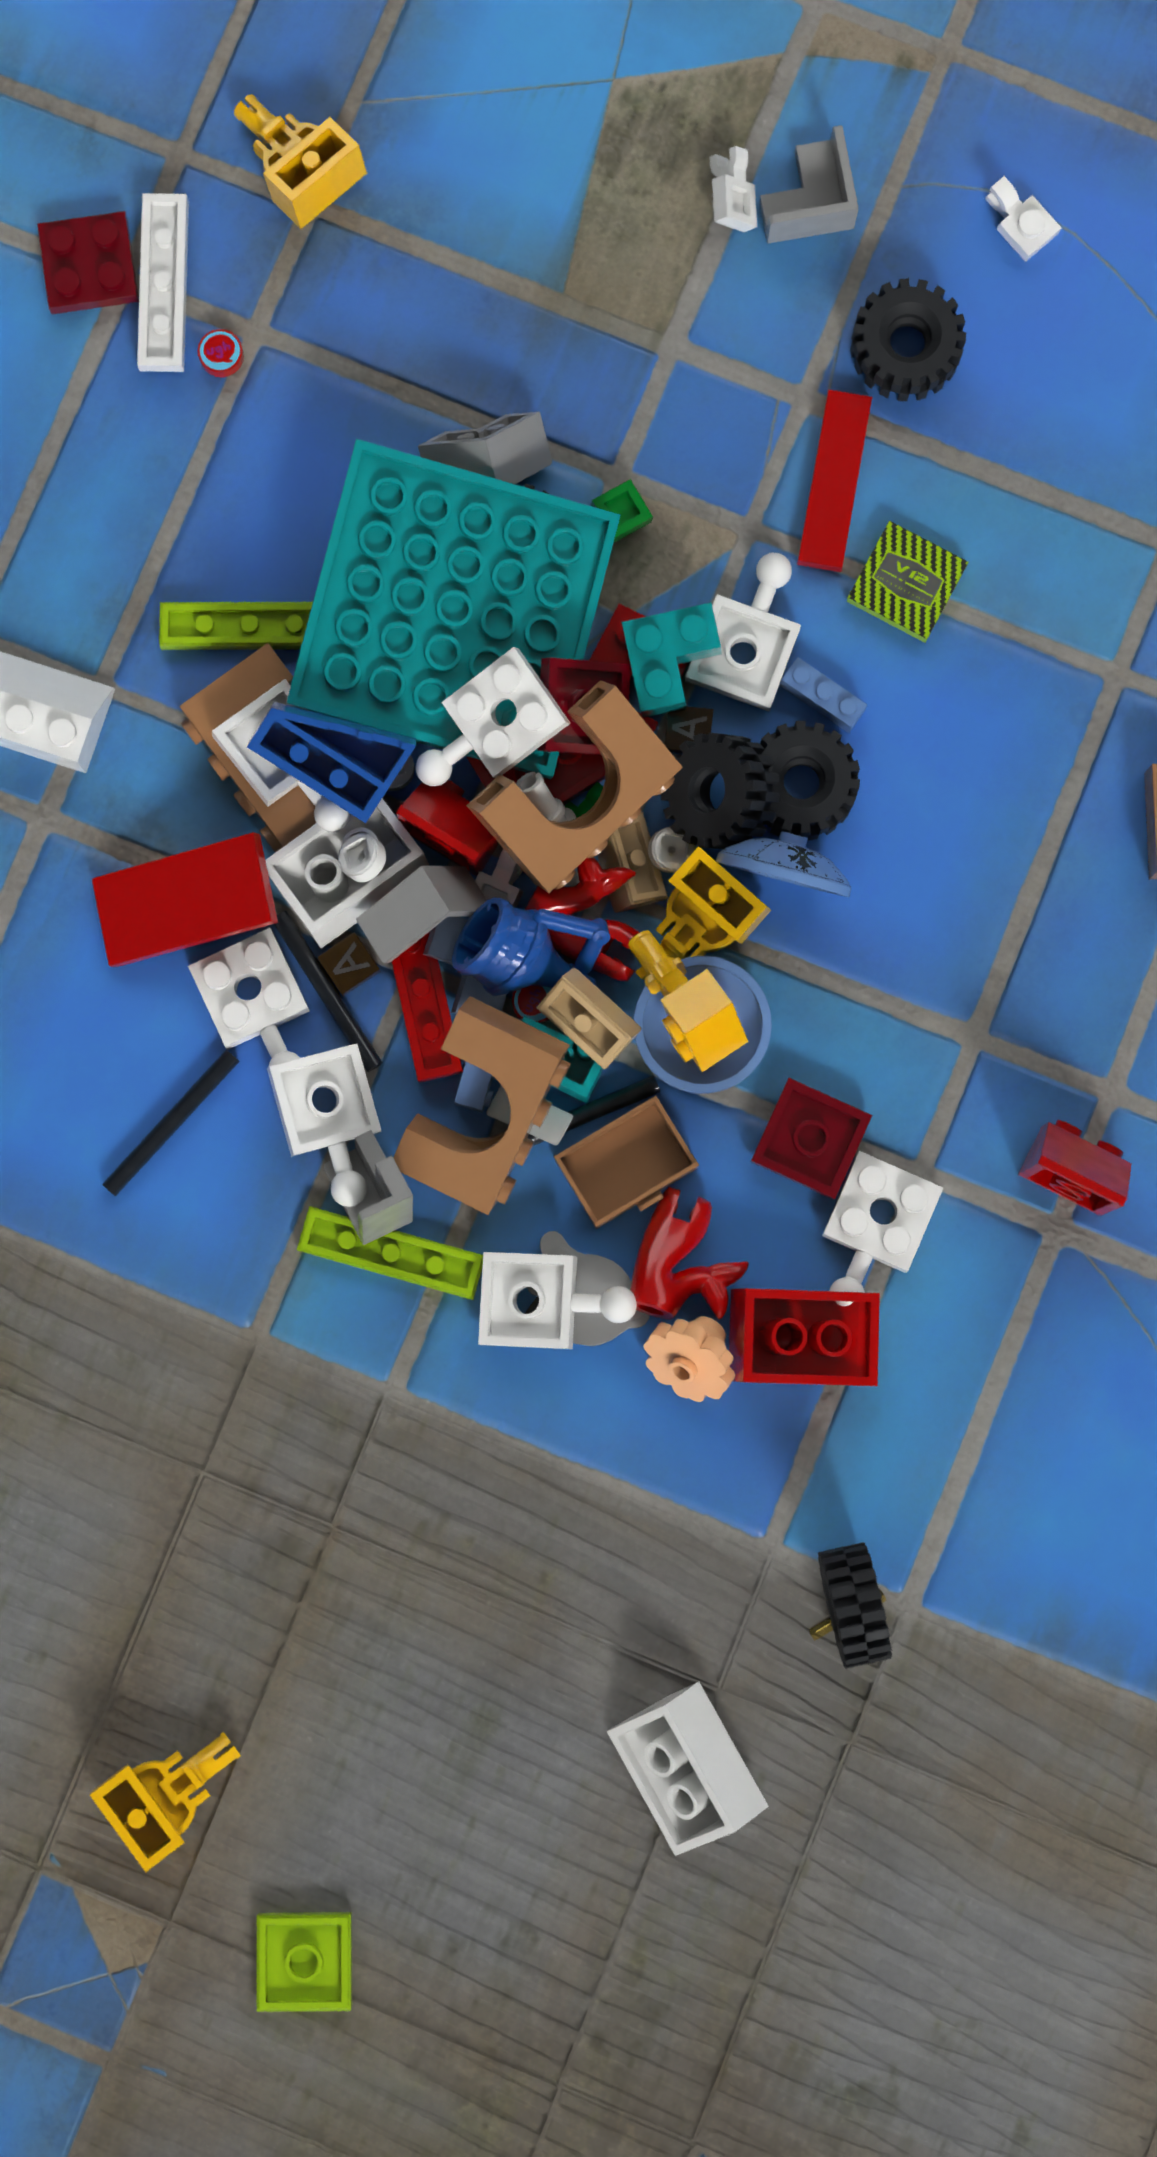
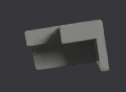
M833 126L831 140L797 145L795 147V158L801 188L760 195L759 203L767 244L854 229L859 207L843 126Z
M540 411L506 414L479 429L445 431L418 445L422 458L512 484H517L552 464V457Z
M421 865L356 918V921L383 963H390L445 918L472 916L477 908L486 902L487 899L466 866Z
M372 1130L355 1137V1149L348 1153L353 1171L360 1173L367 1183V1194L358 1205L352 1207L343 1206L364 1246L413 1222V1194L393 1156L385 1157ZM332 1160L324 1164V1171L330 1183L336 1176Z

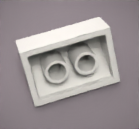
M0 651V746L86 773L115 692L114 687Z
M383 798L366 823L352 814L347 826L337 832L325 831L316 823L265 860L269 878L320 948H323L357 923L356 918L421 865L430 866L423 851ZM359 833L371 835L382 843L386 851V861L381 872L375 878L366 882L353 880L341 871L338 864V856L343 844L350 837Z
M700 1682L663 1698L607 1731L675 1856L736 1832L769 1807Z

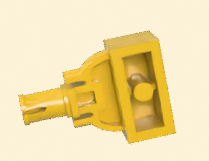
M253 94L244 97L250 107H247L242 101L236 105L234 116L242 121L261 140L260 142L257 139L254 142L253 151L263 161V175L272 201L300 229L305 227L367 174L359 144L331 117L318 126L312 123H300L292 114H287L285 116L286 125L281 116L275 117Z
M698 846L668 880L675 888L670 894L666 905V918L655 930L664 936L660 945L669 957L684 959L692 953L697 945L699 947L690 957L705 956L706 953L724 949L734 940L742 944L770 913L771 909ZM673 924H675V926L670 930V932L666 934V932L673 926ZM641 966L635 973L642 980H645L647 974Z
M649 930L636 934L629 941L628 946L647 974L645 979L647 989L651 994L661 992L664 996L660 1001L667 1017L661 1021L672 1037L671 1043L685 1063L693 1059L699 1069L704 1072L748 1042L732 1001L708 969L688 980L685 976L687 971L679 957H669Z
M224 1732L172 1772L170 1768L183 1759L178 1750L164 1761H147L134 1768L126 1764L89 1793L145 1872L185 1843L181 1835L192 1823L197 1806L211 1796L206 1788L202 1789L192 1798L189 1795L198 1790L206 1781L236 1758L241 1757L235 1746H231L215 1759L213 1758L215 1754L231 1743Z

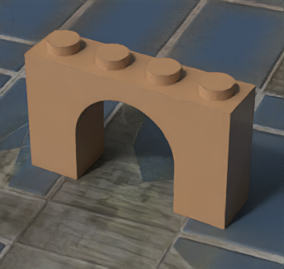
M267 643L181 704L180 708L187 719L180 724L195 745L202 741L205 742L213 755L207 758V761L222 781L230 776L239 791L233 794L234 798L248 817L255 812L266 825L260 830V833L273 851L277 852L316 824L314 818L315 805H313L302 789L296 786L267 807L212 737V730L282 680L286 679L291 685L292 674L269 643Z
M602 680L567 711L598 748L605 765V783L602 793L589 811L570 821L555 822L547 820L517 784L501 774L466 805L529 879L548 893L553 889H560L569 883L575 875L574 869L586 858H592L603 851L608 844L607 838L620 826L625 827L637 819L642 811L640 807L653 795L657 796L665 792L675 780L674 775L683 768L615 685Z
M469 996L459 1008L441 1050L488 1072L498 1080L510 1102L511 1117L509 1126L505 1131L492 1137L472 1138L459 1134L418 1113L407 1126L393 1157L401 1173L486 1215L490 1214L497 1202L505 1205L517 1181L510 1177L515 1163L523 1166L535 1141L527 1138L534 1124L541 1127L552 1106V1102L545 1099L551 1085L557 1088L560 1087L571 1063L563 1060L570 1044Z

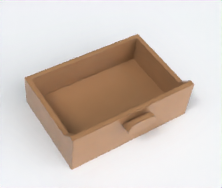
M657 1096L652 1097L554 1156L555 1162L596 1229L636 1205L640 1211H643L664 1198L661 1190L699 1167L698 1162L691 1154Z

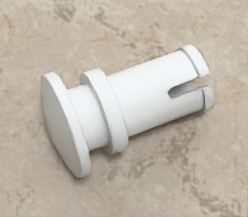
M527 773L517 781V786L547 820L564 822L577 818L571 809L565 808L561 800L553 797L540 773Z

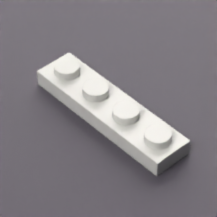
M142 193L137 358L139 371L184 372L189 215L187 194Z

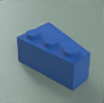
M273 702L250 738L247 748L366 823L416 747V738Z

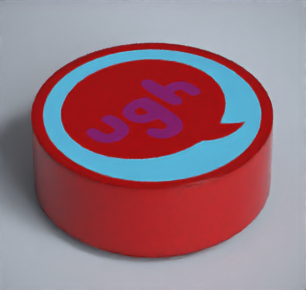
M216 329L210 331L203 336L198 345V357L201 365L212 376H231L239 370L243 363L244 352L241 342L234 333L228 330Z
M529 986L514 991L512 1006L516 1016L521 1021L526 1016L540 1024L549 1021L536 1007L552 988Z

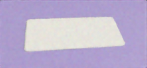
M501 1085L486 1114L509 1125L511 1117L510 1102ZM551 1106L542 1126L538 1127L533 1124L529 1134L557 1146L571 1123L573 1115Z

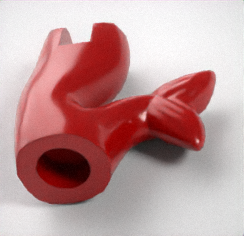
M594 857L586 858L577 867L579 883L574 887H562L557 890L553 889L550 893L537 886L524 910L546 909L572 916L574 913L594 906L602 897L615 892L633 878L636 872L626 867L602 869ZM604 919L608 925L610 940L603 945L592 970L611 978L628 982L635 971L625 966L621 960L615 957L611 958L605 954L614 939L621 942V945L625 948L630 949L628 946L629 941L640 932L623 922ZM548 929L556 951L576 961L586 938Z
M668 1187L663 1193L664 1198L658 1202L651 1216L636 1258L630 1290L637 1302L636 1310L662 1319H674L685 1301L691 1295L698 1293L703 1296L715 1316L720 1320L725 1315L729 1304L726 1288L743 1277L749 1263L747 1261L724 1262L708 1267H690L672 1273L674 1267L705 1236L711 1220L712 1205L710 1201L698 1196L696 1205L691 1210L689 1216L690 1222L672 1217L673 1214H676L681 1190Z

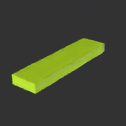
M160 602L159 646L161 650H258L269 643L273 650H300L313 602Z
M309 1206L297 1246V1251L473 1301L483 1267V1255L396 1230L363 1246L349 1217Z

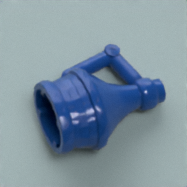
M494 897L478 907L466 922L454 946L452 964L458 973L465 976H473L483 985L485 991L492 996L505 995L529 986L553 988L559 979L572 968L578 969L596 986V980L589 976V972L592 970L603 945L609 942L610 933L607 922L602 918L588 920L546 909L523 910L514 908L509 901L503 898ZM548 929L586 938L575 964H568L559 956L553 946Z

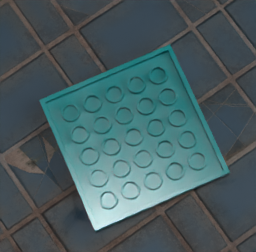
M356 439L286 705L416 738L417 743L444 749L463 733L441 702L511 648L516 647L520 649L539 678L541 675V658L584 659L620 514ZM509 699L500 702L495 711L496 720L502 726L510 725L517 715L516 706ZM474 749L465 755L481 760ZM536 749L511 769L526 773H540L542 777L552 779L559 752L537 751Z

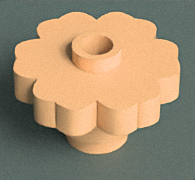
M700 1316L689 1322L677 1319L673 1325L660 1322L644 1343V1350L650 1355L646 1360L648 1369L653 1372L655 1379L659 1383L672 1385L673 1391L682 1398H689L696 1402H702L706 1396L712 1399H720L735 1378V1372L730 1367L734 1357L726 1349L725 1330L712 1318Z

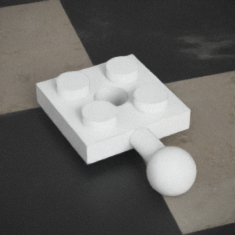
M768 553L759 560L756 567V575L760 584L751 606L718 594L716 595L712 607L722 655L691 661L685 677L686 682L770 712L801 625L768 613L776 589L787 584L792 575L790 561L780 553ZM739 642L749 643L755 649L756 657L748 664L737 663L731 657V648Z
M513 647L441 702L463 734L442 751L432 749L422 753L416 762V774L426 785H442L450 778L452 765L474 749L492 777L496 778L500 774L506 773L570 724V721L520 649ZM509 699L515 704L517 715L510 725L502 726L496 720L495 711L500 702Z
M286 679L212 730L214 740L267 807L296 786H299L313 805H315L314 818L320 828L328 832H337L347 826L351 817L349 812L247 748L250 738L273 702L286 704L291 687Z
M271 928L188 966L227 1050L261 1035L272 1058L269 1066L300 1058L294 1052L287 1051L277 1027L310 1010ZM248 977L258 979L261 982V991L256 998L243 1000L238 997L237 986L240 981Z
M358 1044L269 1066L267 1071L291 1157L328 1147L336 1173L330 1187L333 1199L338 1204L346 1207L358 1205L367 1194V1183L360 1173L353 1171L346 1142L355 1140V1137L372 1130L373 1134L382 1132ZM325 1087L333 1091L336 1096V1106L333 1111L323 1113L314 1107L312 1095L317 1088Z
M859 1151L822 1234V1237L856 1251L846 1276L836 1280L831 1285L829 1291L865 1293L862 1282L872 1259L907 1273L943 1191V1187ZM886 1200L893 1205L895 1218L891 1223L879 1224L873 1220L870 1214V1207L874 1201ZM836 1301L841 1306H848L853 1303L849 1301Z
M483 1252L478 1345L573 1349L575 1312L602 1313L607 1320L613 1323H623L631 1319L637 1309L636 1298L631 1290L623 1286L611 1287L603 1295L576 1293V1256ZM532 1287L538 1293L539 1304L535 1311L524 1314L517 1306V1296L523 1289Z

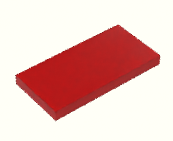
M255 832L91 878L110 967L127 965L278 923L261 836Z

